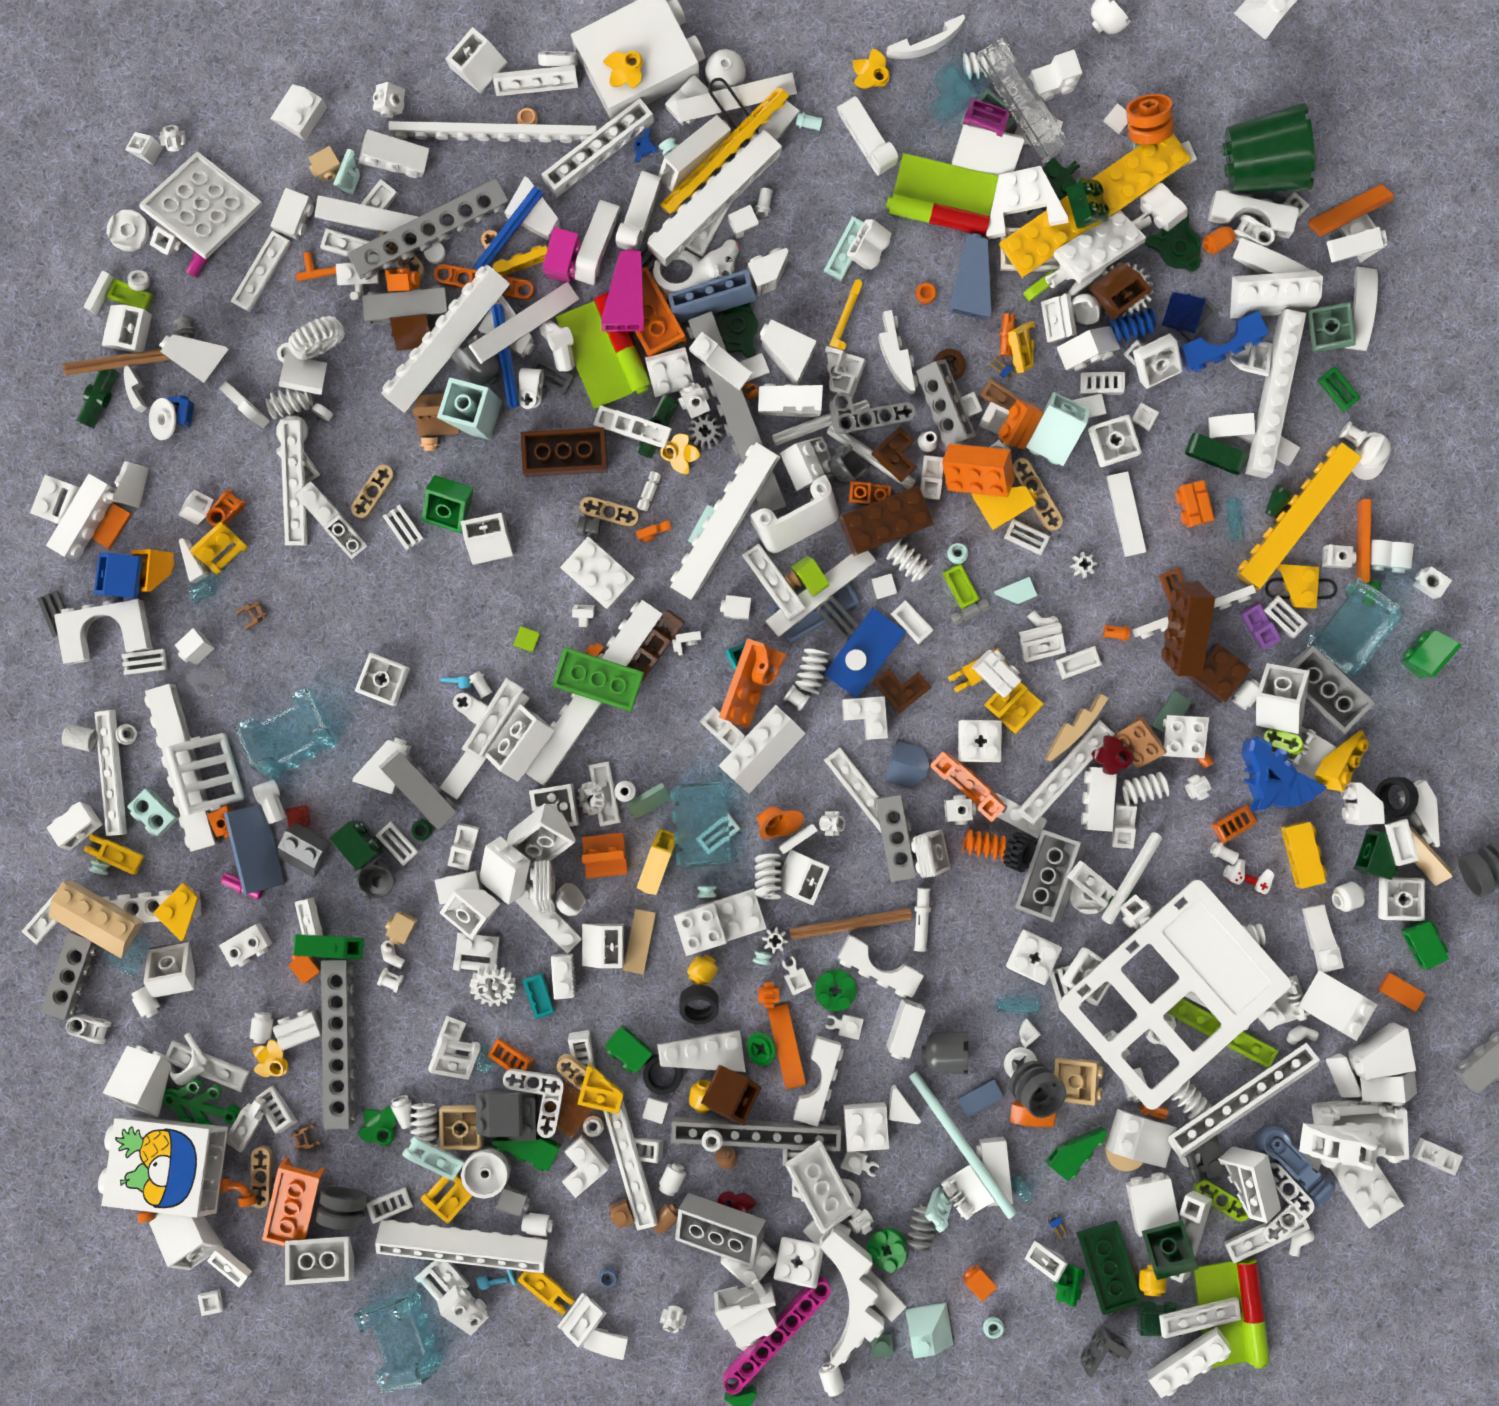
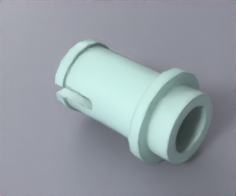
M805 112L798 113L795 125L799 126L800 129L805 127L820 131L822 118L807 115Z

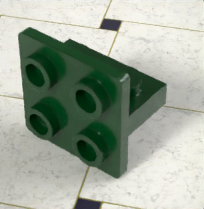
M1081 177L1077 179L1078 183L1066 188L1077 229H1082L1098 221H1109V208L1104 202L1102 195L1104 190L1098 180Z

